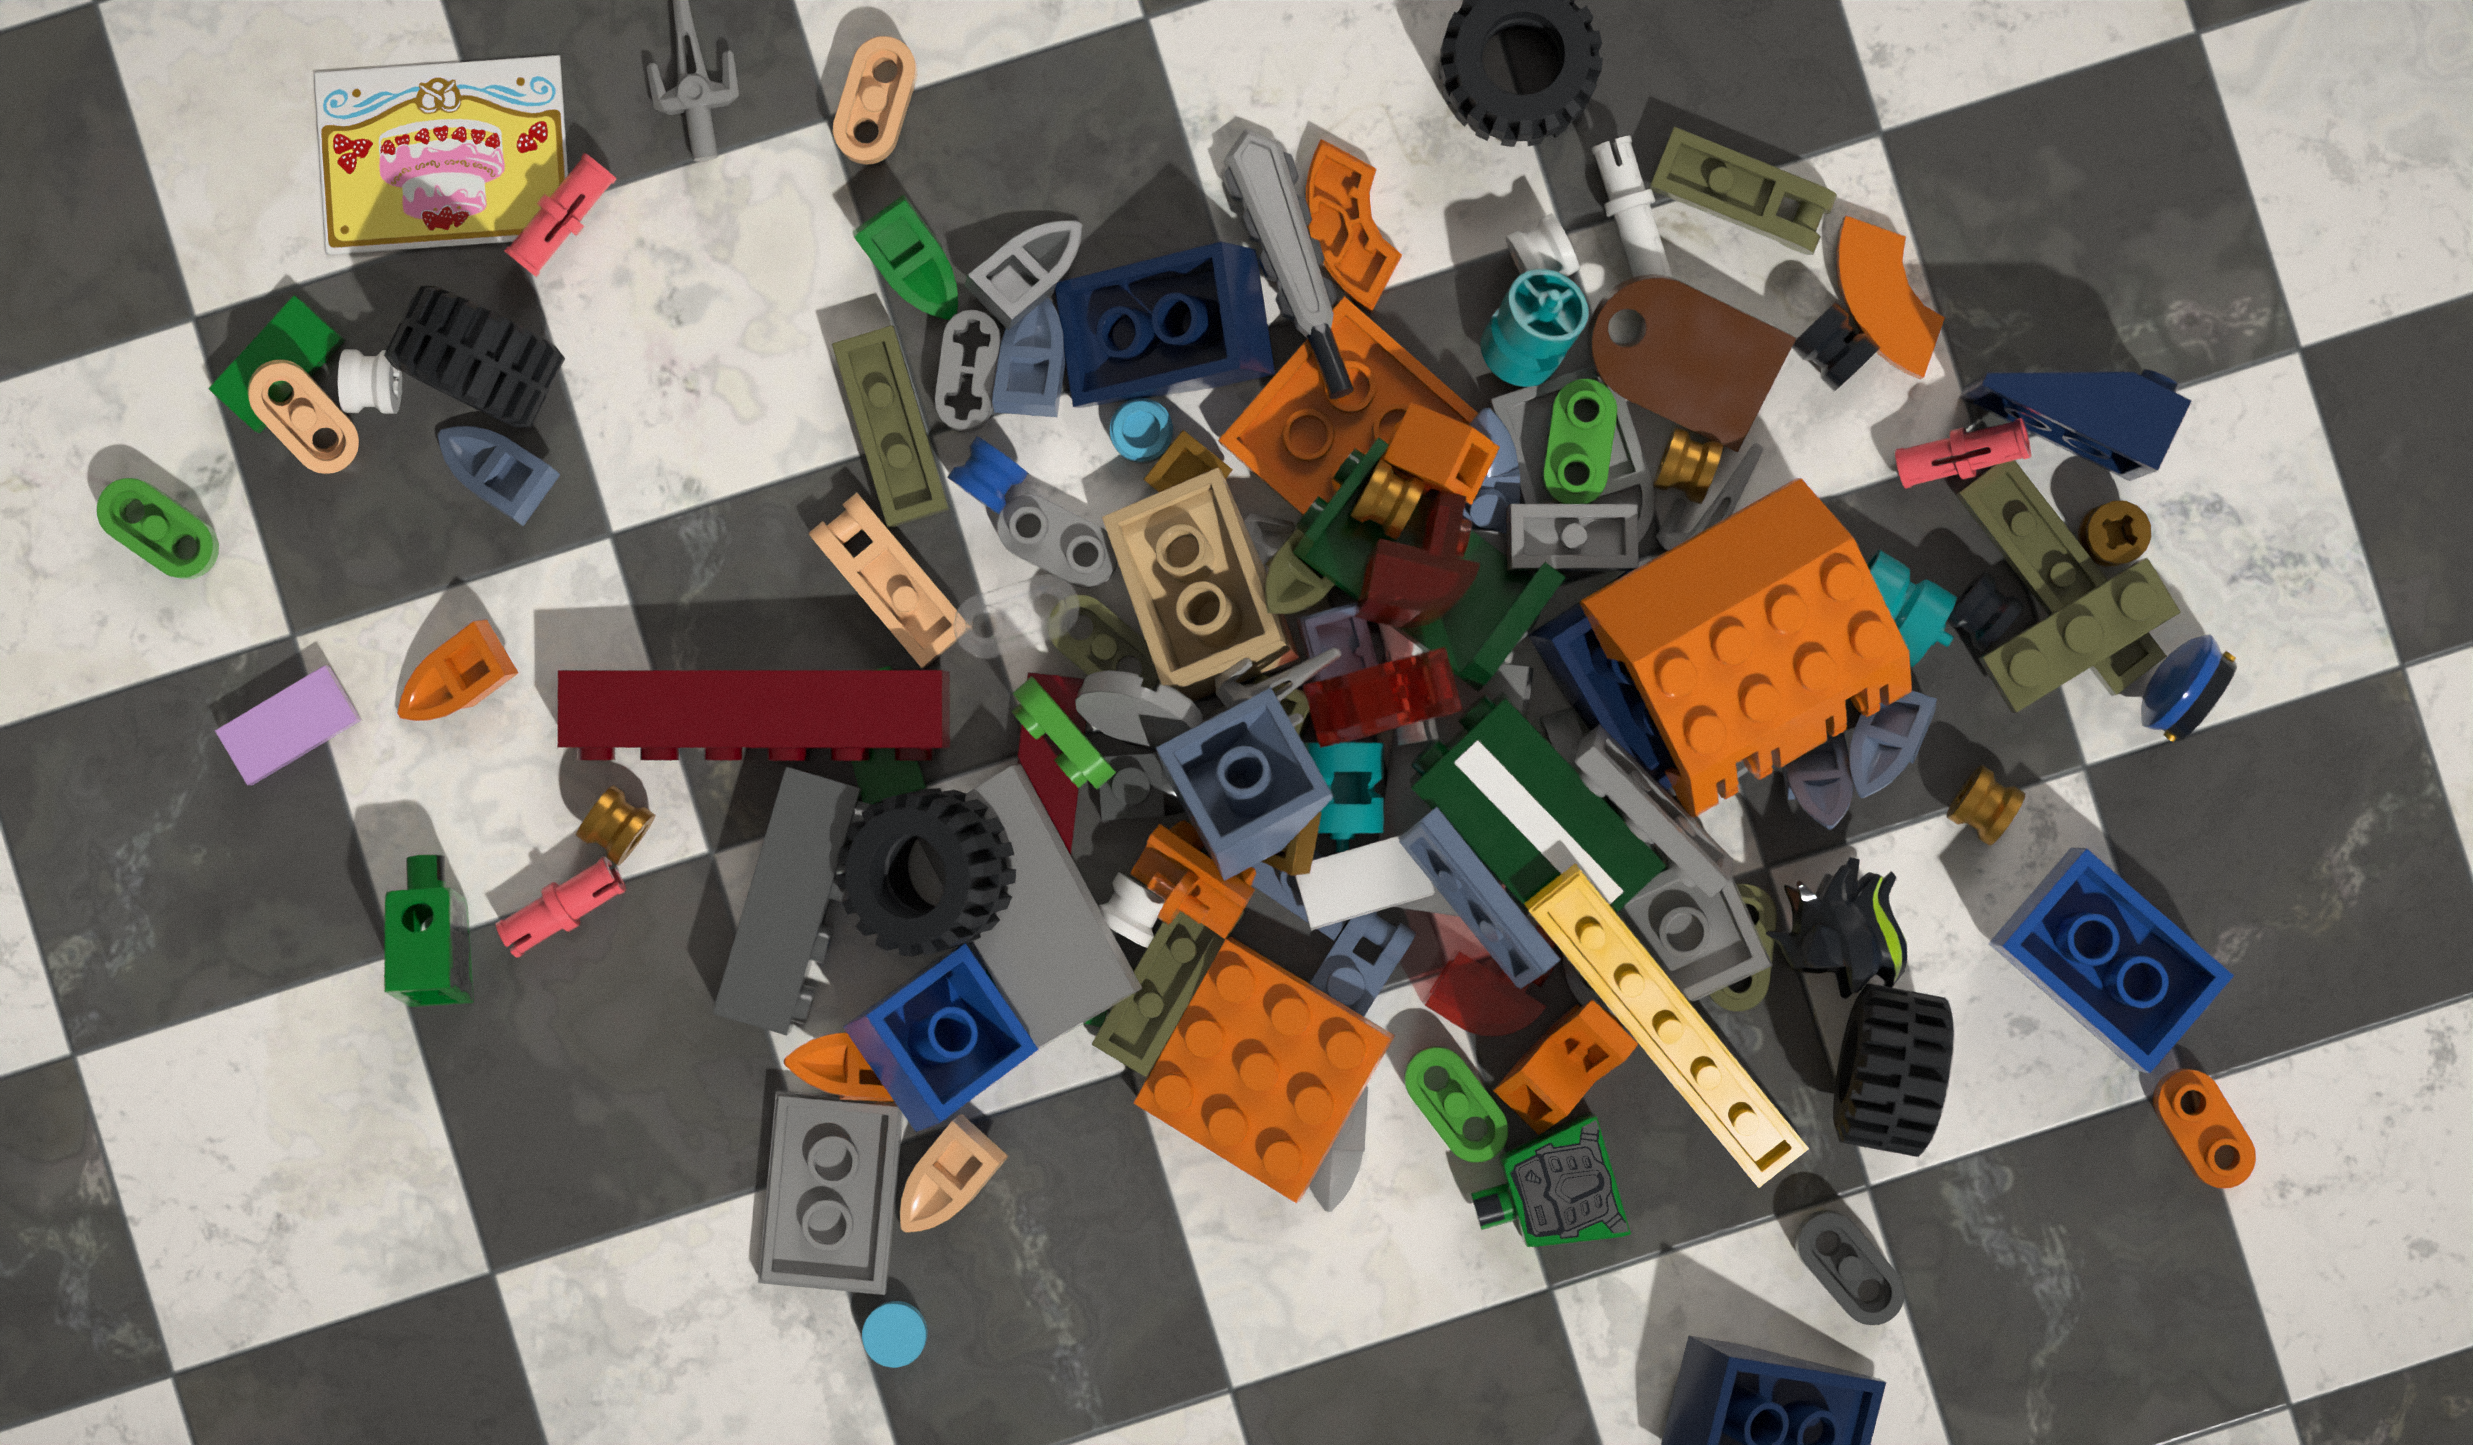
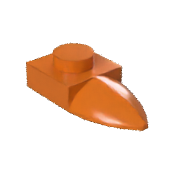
M487 619L470 623L430 653L416 667L407 681L400 699L397 714L401 719L428 721L446 717L463 708L474 707L518 674L516 667Z
M847 1032L828 1034L810 1040L784 1058V1065L797 1077L813 1087L827 1093L839 1095L840 1100L895 1102Z

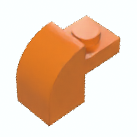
M1591 999L1582 1007L1576 1004L1557 1020L1519 1059L1493 1091L1540 1135L1566 1117L1598 1079L1623 1063L1639 1044L1624 1030L1617 1017L1603 1010Z

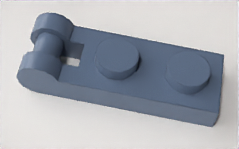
M1378 911L1347 921L1309 982L1312 986L1362 1016H1365L1417 933L1401 922L1395 927L1376 915ZM1362 936L1382 948L1373 965L1352 952Z

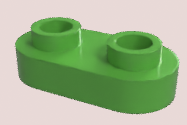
M1578 379L1568 383L1560 390L1552 404L1542 469V482L1549 497L1558 504H1590L1599 497L1607 483L1617 419V404L1612 392L1604 384L1596 380ZM1587 399L1595 404L1597 415L1593 421L1582 422L1577 419L1574 414V405L1577 401ZM1577 462L1586 468L1588 476L1584 484L1575 486L1567 482L1564 476L1567 464Z
M134 478L119 479L109 484L102 491L98 499L97 518L103 530L164 574L179 579H195L206 574L214 566L219 554V541L213 528L152 484ZM139 500L144 505V516L139 522L131 523L127 519L126 509L131 502ZM191 536L196 541L197 550L191 558L184 560L179 555L178 545L183 538Z
M1032 676L1013 692V695L1020 704L1011 712L1036 740L1046 732L1063 752L1054 761L1078 788L1089 781L1098 789L1117 773Z
M1430 1046L1421 1049L1411 1057L1404 1073L1406 1090L1450 1150L1459 1158L1475 1163L1490 1160L1499 1154L1505 1146L1508 1137L1506 1117L1460 1056L1446 1047ZM1433 1066L1443 1067L1448 1074L1446 1085L1438 1090L1430 1089L1424 1083L1425 1072ZM1471 1117H1480L1485 1120L1487 1125L1485 1135L1478 1140H1470L1463 1134V1125Z

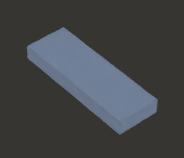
M1437 807L1398 838L1400 844L1516 987L1523 988L1548 971L1560 960Z

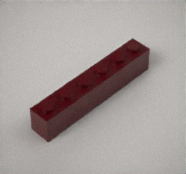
M558 670V748H577V760H615V748H640V760H679V748H704V760H742V748H767V760L805 761L806 748H831V761H870V748H895V761H933V748H950V671Z

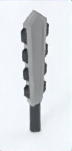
M1244 129L1225 157L1224 163L1227 169L1223 174V180L1231 198L1242 202L1245 212L1241 217V221L1249 240L1259 243L1263 252L1258 261L1266 279L1276 282L1280 291L1275 301L1282 317L1292 320L1296 329L1308 339L1330 399L1345 397L1352 393L1354 388L1331 329L1333 320L1332 307L1337 300L1332 281L1322 277L1319 269L1324 263L1325 258L1319 240L1310 237L1307 230L1312 217L1306 198L1296 195L1294 185L1298 181L1299 176L1293 157L1282 150L1279 141Z

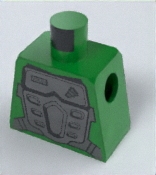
M415 855L407 857V890L386 892L384 992L409 1007L474 1003L467 900L452 888L446 887L445 856ZM433 916L431 925L422 931L424 922Z
M1592 1112L1582 1114L1499 1155L1506 1183L1470 1193L1481 1230L1517 1220L1523 1241L1527 1247L1601 1240L1631 1235L1597 1116Z

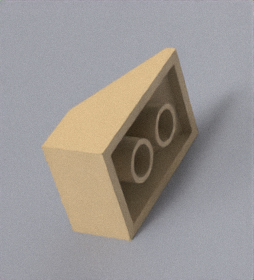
M1219 467L1102 517L1161 685L1165 686L1166 684L1173 687L1195 702L1216 693L1215 677L1244 658H1250L1253 666L1235 681L1237 683L1300 658L1284 614L1267 613L1265 600L1267 573Z

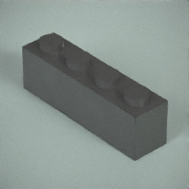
M786 766L712 1014L786 1036L792 1031L794 1022L806 1024L816 992V988L805 985L812 961L824 963L834 932L833 926L824 924L831 899L842 902L847 887L838 888L837 874L846 872V863L838 861L840 847L847 846L849 837L846 835V832L851 824L864 821L861 813L871 806V804L860 801L863 788Z

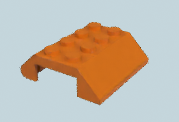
M1802 478L1792 480L1579 601L1607 658L1625 663L1678 768L1671 767L1665 770V773L1680 803L1693 818L1716 806L1719 803L1718 793L1725 800L1739 792L1737 762L1743 760L1748 771L1755 778L1761 780L1773 773V764L1777 768H1781L1826 742L1827 732L1834 737L1847 730L1846 699L1850 698L1855 708L1867 718L1880 711V703L1888 706L1912 691L1909 650L1853 536Z

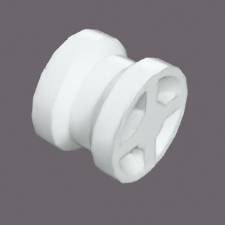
M1552 213L1541 218L1536 229L1528 233L1517 230L1505 238L1520 275L1534 269H1547L1569 276L1580 270L1573 247L1561 224Z
M343 350L338 368V395L340 406L344 413H359L364 407H376L383 414H397L402 396V372L392 367L384 356L386 350H382L377 356H364L359 350Z
M1118 872L1112 883L1114 893L1108 903L1099 905V909L1109 928L1133 942L1148 948L1154 937L1152 927L1165 900L1149 890L1147 886Z

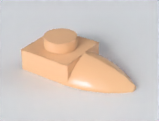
M960 1114L951 1121L915 1165L907 1179L900 1207V1226L905 1233L934 1228L951 1219L975 1198L1009 1157L963 1114Z

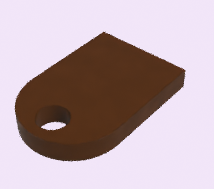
M1658 274L1636 276L1623 281L1611 289L1594 310L1587 336L1588 352L1592 365L1601 380L1615 393L1714 442L1723 444V446L1737 453L1796 340L1791 334L1680 280ZM1624 309L1637 311L1641 318V329L1636 338L1627 343L1613 342L1608 332V325L1613 315Z

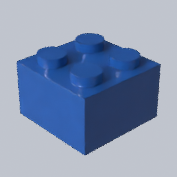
M966 943L938 957L843 1026L915 1132L941 1123L1039 1050Z

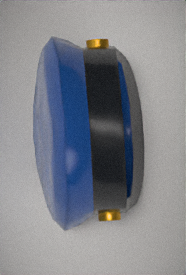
M2211 634L2196 637L2183 643L2167 656L2147 685L2141 705L2142 726L2153 730L2165 731L2163 735L2172 742L2185 739L2205 719L2225 692L2237 668L2236 657L2227 651L2223 654Z

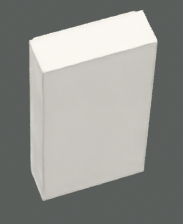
M1400 836L1313 860L1310 874L1295 875L1311 930L1434 895L1435 891L1432 882L1400 844L1398 839Z

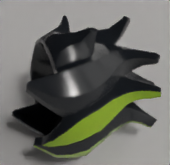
M1849 857L1846 865H1842L1834 876L1828 873L1824 875L1816 895L1802 881L1796 882L1797 889L1784 885V891L1792 910L1791 932H1766V935L1780 945L1785 960L1793 970L1812 974L1835 973L1840 996L1844 999L1849 998L1853 993L1857 994L1875 974L1884 980L1883 986L1893 988L1905 972L1907 963V940L1893 915L1889 903V895L1897 877L1892 871L1884 878L1879 874L1868 872L1858 881L1860 859Z

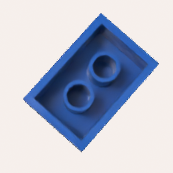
M2071 847L1988 943L2134 1070L2148 1074L2153 1071L2234 977L2232 973L2087 848Z

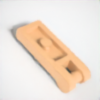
M856 492L842 504L846 509L828 525L822 521L808 534L919 666L924 669L972 629V627L864 499ZM863 529L873 543L854 558L844 544Z

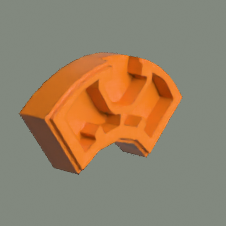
M1320 139L1311 161L1306 184V201L1312 217V221L1308 226L1310 237L1319 240L1325 258L1322 266L1333 282L1355 303L1372 313L1402 258V254L1383 239L1371 215L1370 190L1377 169Z
M1845 216L1842 219L1837 239L1836 274L1841 296H1843L1849 314L1859 329V333L1868 334L1880 346V349L1876 352L1880 357L1902 372L1921 380L1927 371L1945 317L1923 305L1908 284L1903 265L1906 236Z

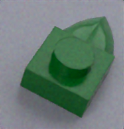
M904 194L852 231L853 237L889 285L905 301L935 317L951 320L957 314L958 291L952 266L942 249V245Z

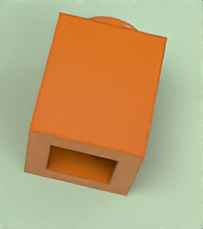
M1411 402L1403 419L1392 430L1389 448L1383 460L1408 478L1415 477L1425 482V485L1472 505L1500 447L1474 427Z

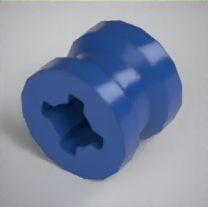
M976 436L969 446L971 456L963 466L954 467L947 478L999 515L1006 506L1005 495L1012 485L1021 484L1029 473L998 449Z

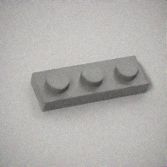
M1600 724L1580 740L1575 763L1579 766L1577 772L1583 783L1599 797H1604L1607 794L1624 811L1622 817L1628 828L1640 840L1647 843L1652 840L1668 856L1667 862L1680 881L1691 888L1697 885L1710 899L1730 883L1733 858Z

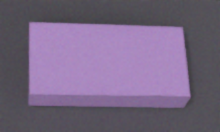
M324 665L218 728L215 732L246 784L254 785L362 720L330 666Z

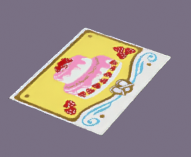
M560 55L314 72L326 255L514 242L541 209L536 204L544 194L550 197L568 176ZM572 233L567 238H572Z

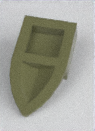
M1297 528L1265 564L1269 568L1265 581L1267 613L1288 614L1299 612L1309 607L1313 608L1334 586L1333 582L1293 553L1304 536V533Z

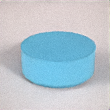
M1135 398L1123 403L1115 411L1110 422V437L1113 446L1122 457L1135 463H1149L1159 459L1173 440V423L1169 413L1161 404L1151 399Z
M902 1301L883 1303L871 1312L864 1323L862 1330L864 1348L867 1354L880 1365L891 1368L908 1365L920 1355L926 1344L928 1335L927 1324L920 1311L909 1303Z

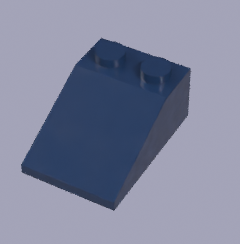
M1221 241L1060 281L1056 284V298L1063 330L1064 351L1074 408L1216 388L1275 374L1256 249Z
M2144 369L2141 375L2135 372L1986 373L1964 386L1959 396L1960 399L2009 423L2014 422L2015 419L2022 418L2028 432L2128 481L2159 470L2192 400L2176 393L2179 387L2177 382L2163 374Z
M1626 571L1622 573L1621 575H1619L1618 577H1616L1600 589L1604 588L1605 586L1611 584L1612 582L1618 580L1619 578L1625 576L1626 574L1632 571ZM1578 602L1529 634V638L1559 689L1590 731L1600 724L1665 791L1672 787L1665 770L1671 767L1678 768L1625 663L1607 658L1580 603Z
M1688 1336L1661 1445H1871L1886 1382L1879 1378L1743 1344Z

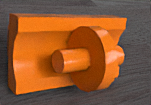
M1183 820L1169 830L1159 824L1147 840V845L1130 874L1146 884L1149 890L1165 900L1157 916L1161 921L1169 925L1181 911L1197 923L1204 924L1225 939L1236 925L1255 891L1251 887L1256 875L1255 868L1251 866L1224 881L1213 860L1201 852L1204 844L1191 824Z

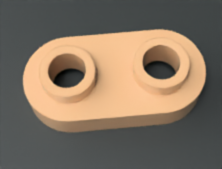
M879 36L863 43L856 51L833 122V135L841 152L856 163L874 164L884 160L894 150L917 80V65L910 49L896 38ZM884 62L893 63L897 67L896 77L888 83L879 82L874 77L875 69ZM871 122L877 125L878 136L874 141L861 143L856 139V130L861 124Z
M272 360L255 370L248 384V399L252 410L304 466L317 473L330 474L343 470L354 460L359 447V438L352 420L302 367L287 360ZM276 381L288 382L293 387L291 397L284 402L272 400L268 396V389L271 384ZM320 428H330L337 433V440L333 446L322 449L314 445L312 441L314 433Z

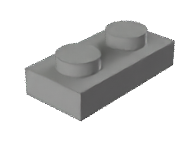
M1510 504L1506 507L1507 571H1537L1544 562L1557 571H1634L1639 568L1637 504Z

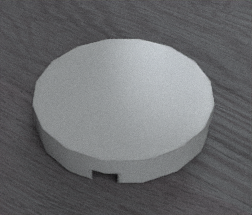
M1107 670L1089 674L1084 679L1075 700L1077 712L1087 723L1106 735L1148 750L1157 751L1156 748L1195 728L1203 722V715L1191 699L1166 684L1165 686L1159 684L1157 692L1141 687L1143 678L1138 677V674Z

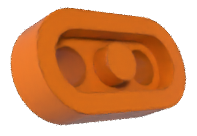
M2176 1069L2164 1075L2154 1089V1111L2193 1175L2203 1183L2216 1188H2232L2243 1183L2254 1169L2256 1162L2255 1147L2218 1085L2205 1073L2192 1069ZM2194 1090L2200 1097V1105L2195 1112L2186 1114L2181 1108V1098L2187 1091ZM2229 1145L2234 1153L2233 1161L2229 1166L2219 1168L2214 1160L2215 1152L2219 1147Z

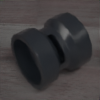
M1835 302L1795 340L1792 349L1802 360H1812L1815 364H1818L1821 367V379L1833 391H1836L1880 349V346L1868 334H1857L1849 325V314Z

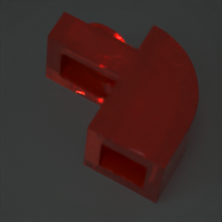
M1443 490L1439 493L1428 508L1421 548L1384 539L1378 540L1366 558L1355 613L1356 618L1393 627L1415 628L1439 620L1456 605L1472 585L1480 566L1478 562L1461 559L1466 552L1472 528V521L1463 518L1467 496Z
M1446 647L1405 656L1303 685L1320 748L1462 711Z
M1532 923L1553 949L1556 943L1541 926ZM1455 949L1422 1001L1425 1006L1456 1026L1470 1033L1482 1036H1501L1521 1030L1532 1023L1546 1008L1545 1005L1525 993L1530 983L1520 989L1515 986L1503 970L1498 976L1457 949ZM1556 964L1533 980L1532 983L1541 987Z

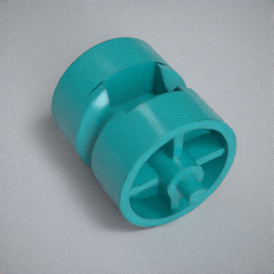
M1534 269L1521 274L1511 285L1501 302L1500 308L1493 314L1481 335L1480 349L1489 369L1505 382L1521 387L1537 386L1549 380L1563 361L1568 349L1574 344L1586 326L1589 312L1584 294L1571 279L1556 271Z
M1878 550L1869 560L1867 566L1909 650L1910 666L1914 667L1931 645L1934 646L1936 642H1939L1948 647L1952 642L1954 636L1944 630L1946 628L1945 623L1955 606L1957 597L1928 579L1918 584L1912 583L1910 581V568L1882 550Z
M1355 737L1333 743H1303L1333 796L1320 811L1321 818L1318 833H1330V839H1336V852L1348 851L1349 839H1355V833H1384V797L1375 792V784L1384 779V743H1355Z

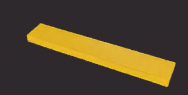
M1576 863L1524 903L1532 916L1758 1188L1809 1149L1804 1140Z

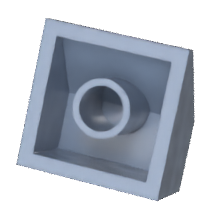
M1271 688L1156 748L1167 780L1224 881L1280 852L1333 798L1330 789Z

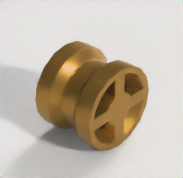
M1675 427L1661 457L1653 487L1663 491L1676 488L1684 491L1688 500L1702 504L1717 470L1723 444L1712 440L1704 444L1698 443L1690 439L1687 431Z
M1379 459L1367 479L1350 516L1361 522L1371 519L1382 525L1386 535L1397 540L1409 520L1426 483L1415 477L1405 480L1395 475L1392 466Z
M2111 501L2091 509L2082 518L2078 528V542L2095 564L2103 567L2119 566L2138 559L2147 550L2151 540V524L2146 513L2137 505L2128 501ZM2124 523H2126L2124 525L2126 537L2129 538V540H2127L2123 536L2122 526Z
M1980 765L1967 779L1954 798L1946 818L1955 824L1967 823L1977 830L1979 840L1991 846L2011 824L2023 804L2026 793L2015 786L2003 787L1995 781L1994 772Z
M612 785L589 811L581 823L576 836L587 844L598 843L606 849L607 858L619 866L642 840L656 815L645 807L635 808L626 802L625 793L615 785Z

